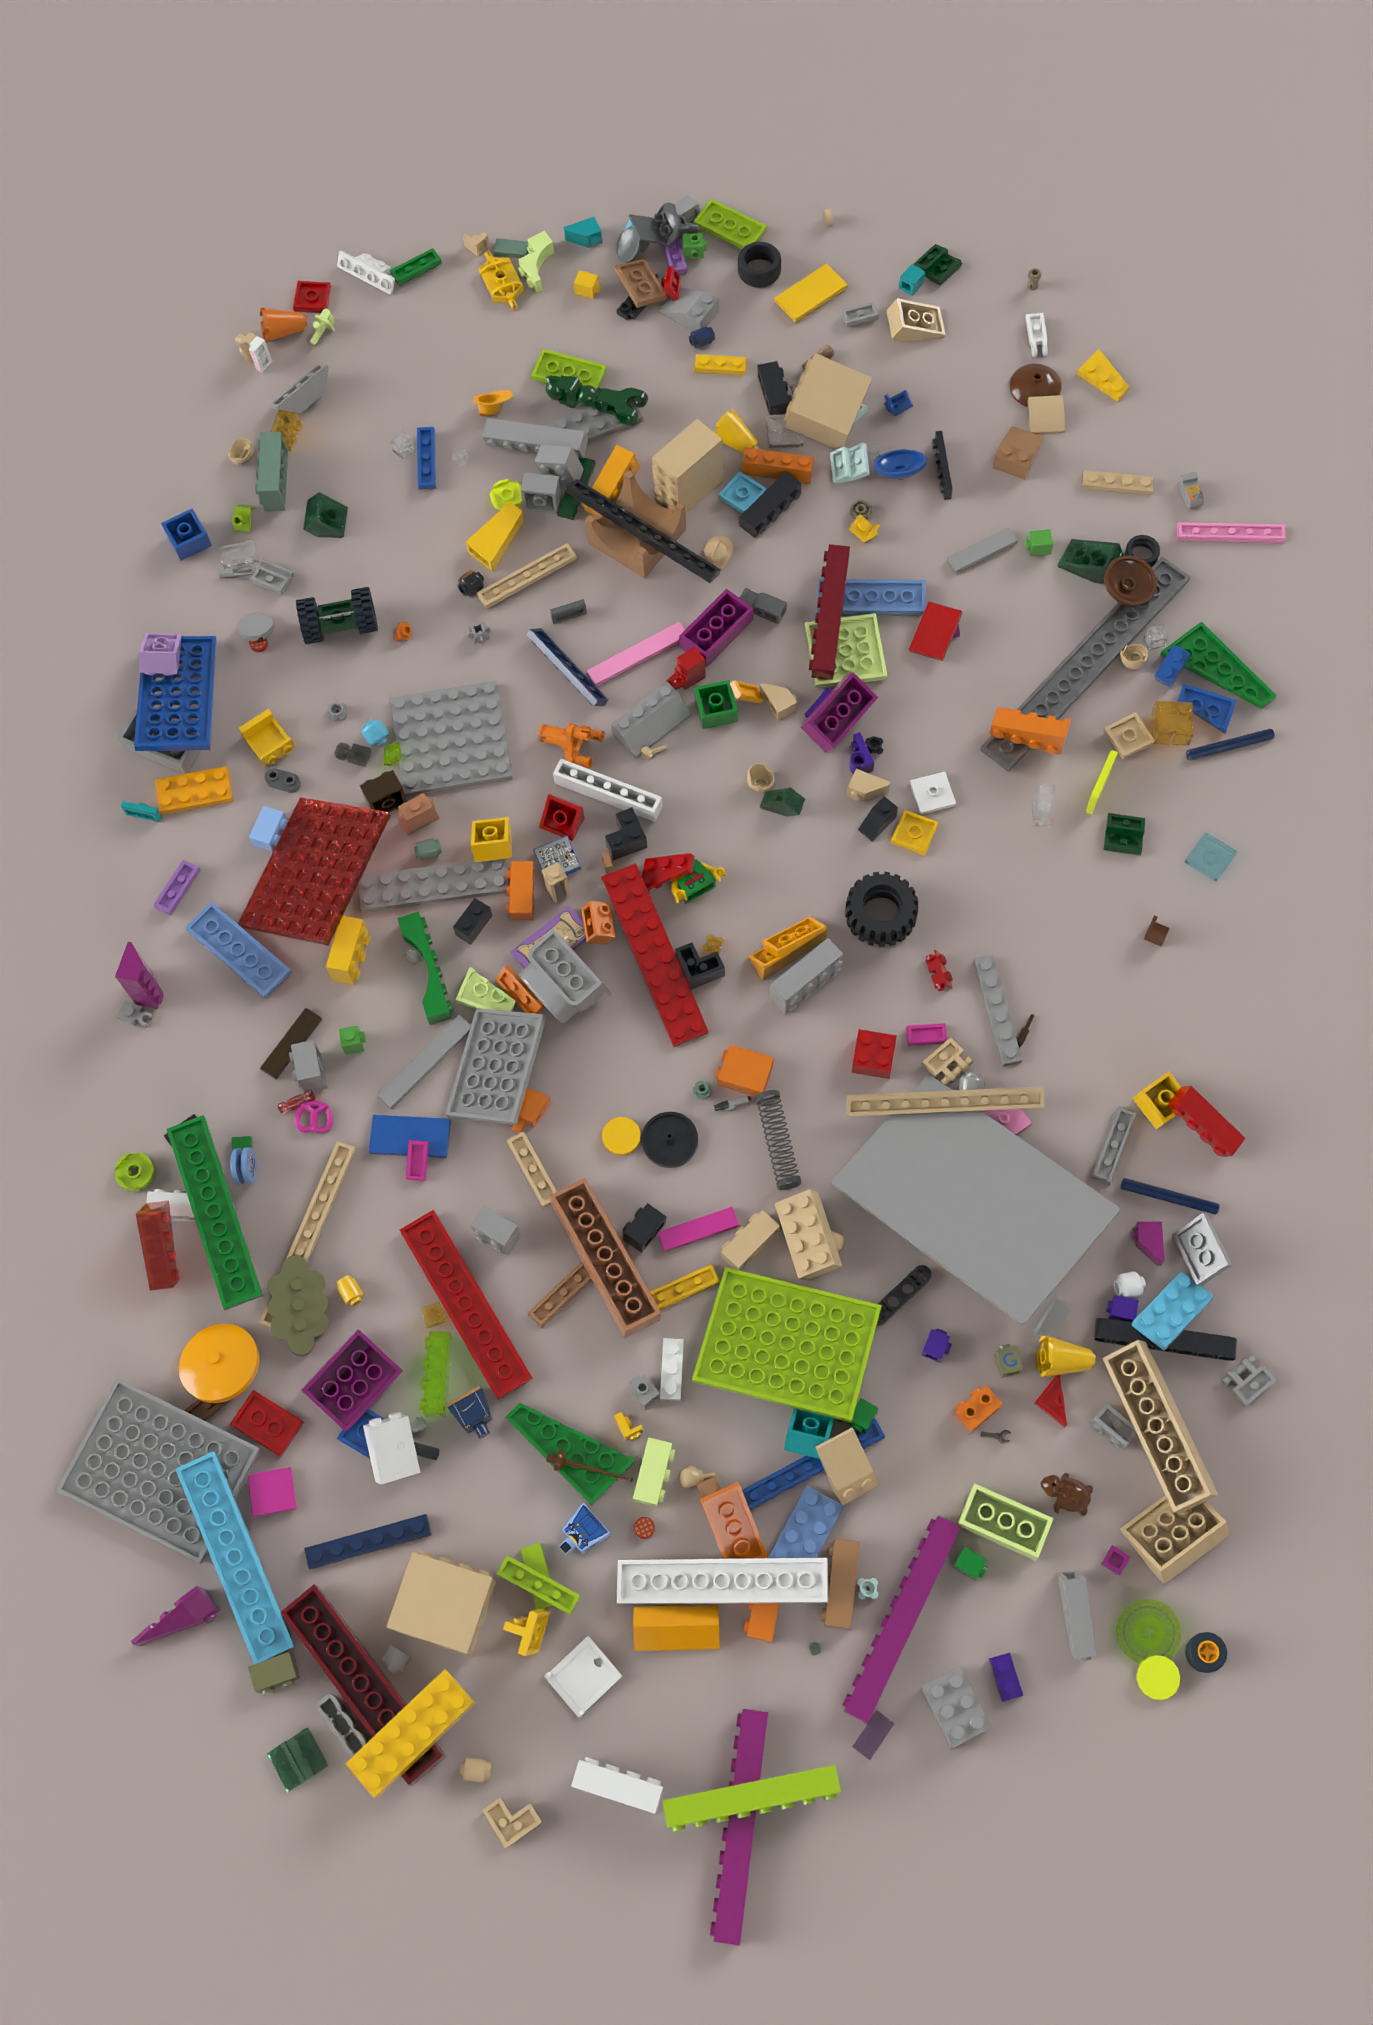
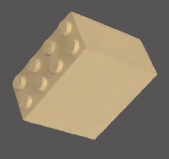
M815 353L812 359H808L806 369L802 373L799 385L796 387L792 401L788 405L784 420H786L785 428L837 450L846 443L873 377Z
M698 419L692 422L652 457L654 499L657 504L663 505L668 509H675V506L681 502L685 505V512L687 513L723 482L722 438Z
M421 1550L418 1553L412 1552L386 1628L472 1657L497 1581L493 1579V1575L490 1572L479 1569L477 1573L473 1571L471 1566L462 1563L455 1566L451 1560L439 1556L438 1560H436L428 1552Z

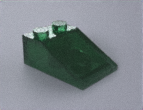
M1072 539L1057 565L1059 568L1093 583L1105 584L1104 574L1106 568L1114 559L1124 556L1120 543Z

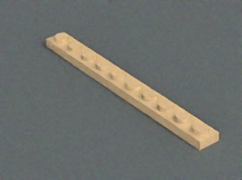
M1044 1087L846 1095L847 1116L1044 1108Z
M339 1141L336 1142L287 1258L292 1255H299L308 1264L355 1154V1147ZM271 1296L259 1321L260 1325L271 1328V1322L274 1319L267 1310L268 1303L272 1298Z

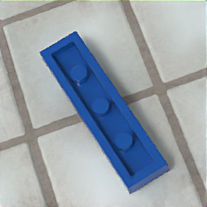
M434 426L417 428L419 490L436 489Z

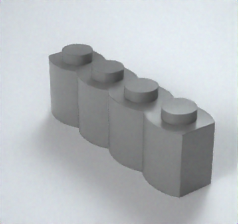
M328 1693L316 1703L318 1713L328 1721L330 1730L336 1737L341 1739L344 1750L353 1757L369 1742L366 1735L358 1730L354 1718L345 1712L344 1704L337 1696Z

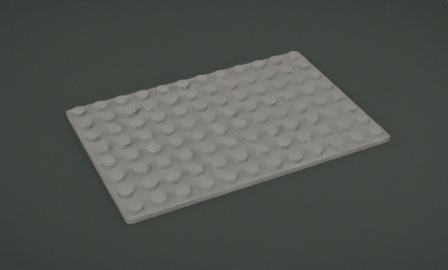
M929 1075L913 1092L952 1090ZM981 1110L892 1114L832 1179L833 1186L1021 1325H1024L1120 1211V1208Z

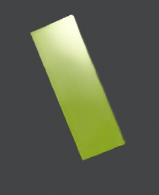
M541 1543L521 1548L524 1565L550 1578ZM533 1595L536 1610L553 1607V1605Z

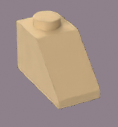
M765 683L760 684V693L778 721L797 711L798 699L787 688Z
M856 769L848 785L847 796L853 800L865 802L887 794L890 789V782Z

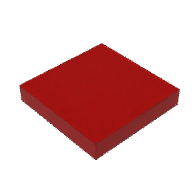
M298 281L293 304L294 312L322 313L324 309H328L331 283Z

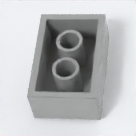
M961 1667L921 1687L951 1749L992 1728Z

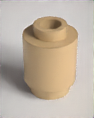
M466 1758L465 1762H461L460 1775L463 1776L464 1781L484 1783L491 1780L493 1764L483 1759Z

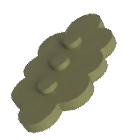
M292 1255L283 1262L282 1273L274 1275L268 1282L267 1290L272 1298L268 1303L267 1310L274 1318L270 1328L273 1336L279 1340H287L289 1350L293 1354L304 1356L313 1349L314 1337L322 1336L328 1329L329 1321L324 1312L328 1307L329 1301L326 1295L322 1293L325 1288L323 1275L317 1271H309L307 1261L303 1257Z

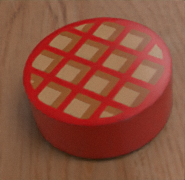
M261 637L258 638V641H249V645L254 652L259 653L266 650L268 642L266 638L263 639Z
M648 1517L637 1519L634 1524L635 1534L641 1539L650 1538L655 1531L654 1522Z

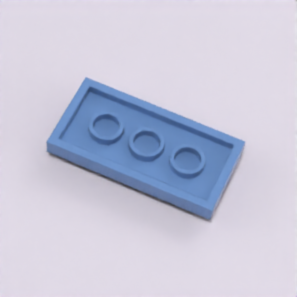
M807 1485L768 1558H817L844 1506Z

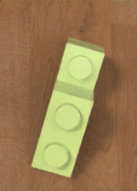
M545 230L527 239V251L529 254L518 259L520 275L526 278L528 286L533 288L536 293L542 291V283L538 275L540 266L550 255L554 254L553 241Z

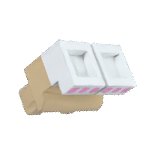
M251 332L247 335L239 333L235 338L236 344L240 346V355L244 356L246 363L252 364L254 362L256 369L262 373L272 362L265 340Z

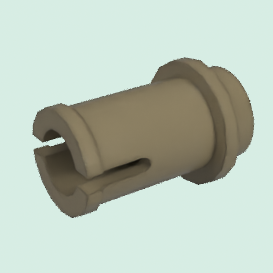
M1033 268L1028 273L1029 281L1027 287L1028 289L1036 290L1041 278V272L1039 269Z

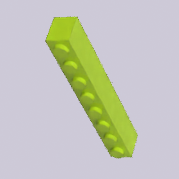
M836 1765L675 1797L662 1800L667 1828L672 1827L674 1832L686 1829L685 1824L694 1823V1827L707 1825V1820L715 1818L716 1823L728 1821L729 1815L737 1814L738 1818L751 1816L750 1811L759 1809V1814L771 1812L772 1806L780 1805L781 1809L794 1807L793 1802L801 1800L802 1804L805 1805L815 1803L816 1797L824 1796V1801L837 1798L836 1793H840L841 1789Z

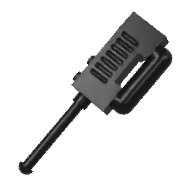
M628 296L617 309V315L627 321L630 318L635 319L647 305L637 308L631 297Z

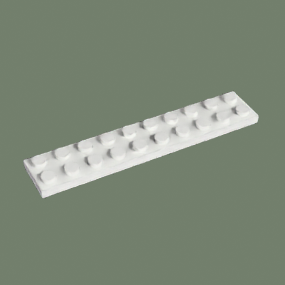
M827 1558L618 1560L617 1604L828 1603Z

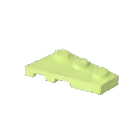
M469 967L456 997V1002L474 1009L513 1012L516 1001L501 989L496 988L485 977L479 975L472 967Z

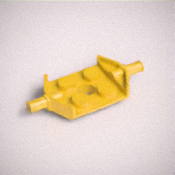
M486 251L484 255L487 262L479 268V275L482 276L492 296V301L495 303H509L512 310L517 309L518 305L515 299L524 289L510 259L495 258L492 256L491 251H488V253ZM498 275L504 276L503 278H497Z

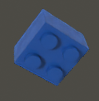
M193 508L161 523L180 561L212 546Z

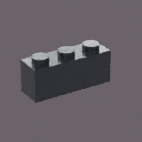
M778 361L757 365V376L769 416L786 414L792 398L791 395L787 394V382L783 381V368H779Z

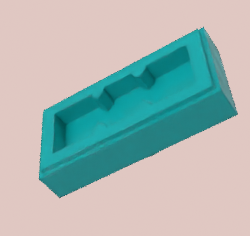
M122 801L121 808L126 815L155 822L161 821L162 815L158 808L149 807L144 803L136 804Z

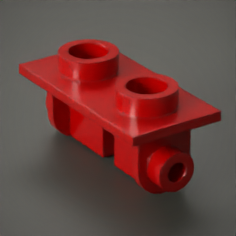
M934 950L935 955L929 954L925 960L930 973L937 971L936 974L931 975L934 987L938 991L944 990L946 985L952 989L951 982L953 978L951 973L946 970V958L943 954Z

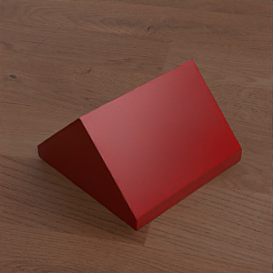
M549 793L539 828L561 837L568 835L569 840L573 841L585 819L583 807Z

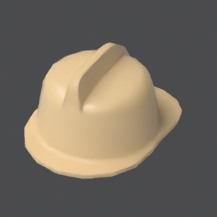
M725 536L712 537L706 543L701 557L722 570L733 553V543Z

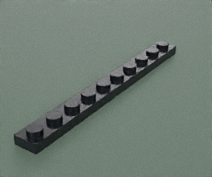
M576 479L567 486L566 493L708 583H711L720 574L721 569L580 480Z

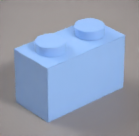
M266 806L262 807L249 836L253 846L274 851L275 846H278L280 843L282 831L286 829L288 824L284 812Z

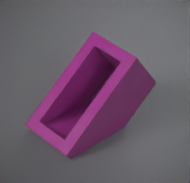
M1138 1221L1134 1228H1132V1240H1135L1136 1247L1157 1266H1161L1165 1261L1162 1221Z

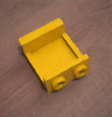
M269 709L238 728L243 739L265 767L274 764L279 758L291 753L296 748L291 737H288Z

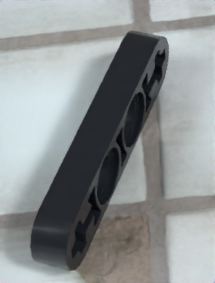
M917 1266L878 1303L879 1305L884 1304L888 1310L884 1312L883 1320L879 1318L878 1326L885 1324L930 1281L931 1270L927 1266ZM918 1271H920L921 1273L925 1271L926 1279L922 1277L918 1280L916 1284L914 1280L919 1275ZM909 1283L913 1286L914 1290L912 1293L907 1294L903 1292L902 1286ZM890 1297H896L899 1300L897 1307L889 1306L888 1299Z

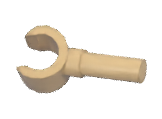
M663 745L651 750L648 746H645L641 749L643 752L641 755L646 760H650L654 754L667 749V747Z

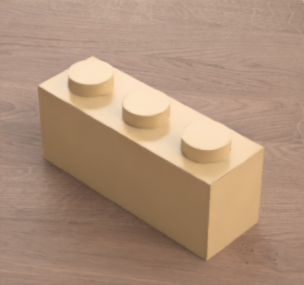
M763 1210L759 1214L757 1212L754 1213L749 1219L750 1223L745 1228L743 1226L740 1227L735 1233L736 1237L732 1241L728 1240L721 1247V1257L736 1270L741 1271L780 1231V1225Z

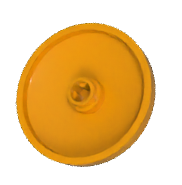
M222 1323L209 1326L194 1335L185 1346L179 1361L181 1382L185 1389L200 1401L207 1403L229 1401L244 1392L254 1380L260 1360L258 1346L252 1336L237 1325Z

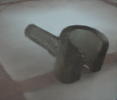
M1003 1430L999 1433L981 1432V1437L998 1439L1000 1443L1005 1444L1010 1440H1004L1002 1434H1011L1009 1430Z

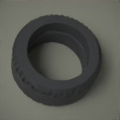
M759 241L746 245L738 255L739 277L744 283L753 287L760 288L773 284L781 273L782 260L780 252L775 246L766 242ZM762 259L770 262L772 265L763 270H756L747 264L753 260Z

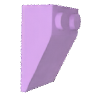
M145 633L139 650L140 673H145L146 675L163 673L166 676L177 674L181 634Z

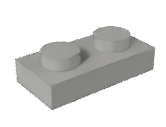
M874 301L841 311L846 327L879 319Z

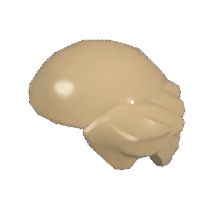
M237 438L228 453L229 459L236 465L246 463L253 457L252 442L247 438Z

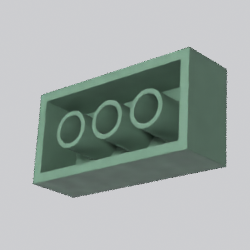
M261 432L260 440L257 442L260 453L257 454L259 469H256L258 484H255L256 494H259V503L263 505L265 511H286L288 450L282 432Z

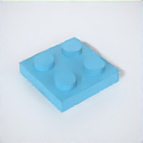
M739 471L718 494V499L743 513L767 488Z

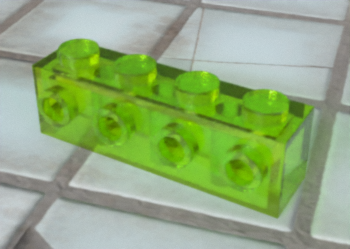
M429 1331V1337L425 1338V1349L428 1351L427 1357L423 1359V1370H426L425 1378H422L421 1381L424 1398H420L419 1405L425 1417L446 1418L447 1407L445 1404H447L453 1338L450 1332Z

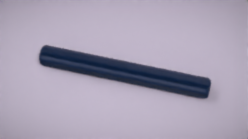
M1266 729L1187 750L1186 757L1188 760H1194L1273 739L1275 734L1273 729Z
M1123 1178L1121 1182V1189L1214 1215L1219 1211L1220 1205L1215 1202Z

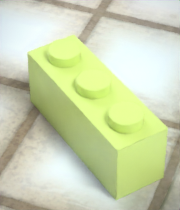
M648 1437L633 1496L634 1502L658 1507L659 1502L663 1503L666 1492L662 1490L664 1482H668L671 1470H668L669 1461L673 1462L676 1452L673 1449L672 1443Z

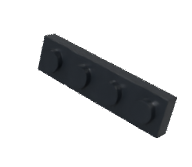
M935 431V438L932 439V449L936 451L934 453L935 464H938L937 478L941 479L939 489L940 493H943L944 500H949L952 497L953 488L943 432Z

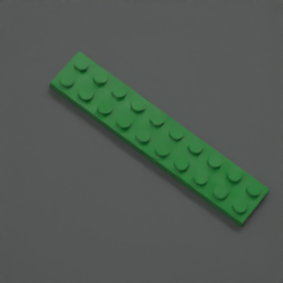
M202 1115L167 1128L166 1130L223 1309L228 1310L262 1297L261 1286L206 1117Z

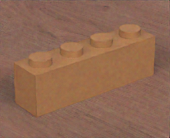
M835 1539L834 1544L830 1543L828 1556L832 1557V1564L828 1565V1578H830L828 1603L826 1608H822L821 1621L825 1622L824 1627L843 1630L851 1629L860 1542Z

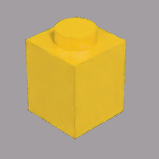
M579 270L573 283L576 295L594 299L601 287L598 275Z

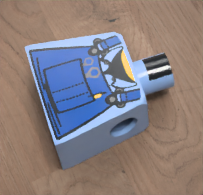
M583 1503L563 1527L562 1531L568 1538L559 1547L566 1555L576 1547L584 1554L609 1538L611 1534Z

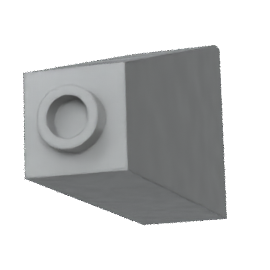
M1078 1570L1057 1573L1071 1655L1078 1659V1661L1091 1660V1657L1096 1656L1086 1578Z

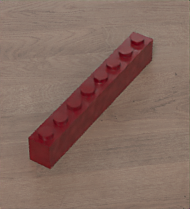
M829 544L828 551H824L823 562H826V566H822L821 577H824V582L820 581L819 589L822 597H818L817 603L820 613L816 612L815 623H818V628H814L813 639H816V643L812 644L811 655H814V658L809 661V670L812 671V678L833 680L850 546Z

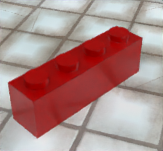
M1192 1086L1180 1087L1168 1103L1173 1109L1172 1112L1176 1116L1181 1117L1186 1122L1187 1127L1196 1131L1200 1135V1139L1209 1144L1220 1157L1233 1156L1246 1139Z

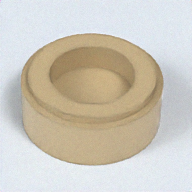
M830 208L823 210L826 226L834 225Z

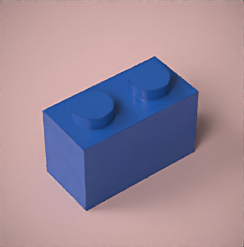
M1174 644L1154 675L1155 680L1172 688L1190 659V653Z

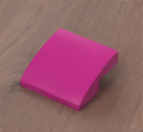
M291 1467L247 1476L252 1517L272 1515L277 1512L296 1509Z

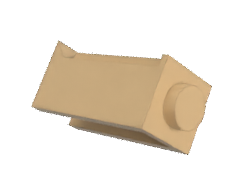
M559 862L541 870L544 876L545 889L554 904L557 903L556 887L561 885L566 896H570L568 879Z

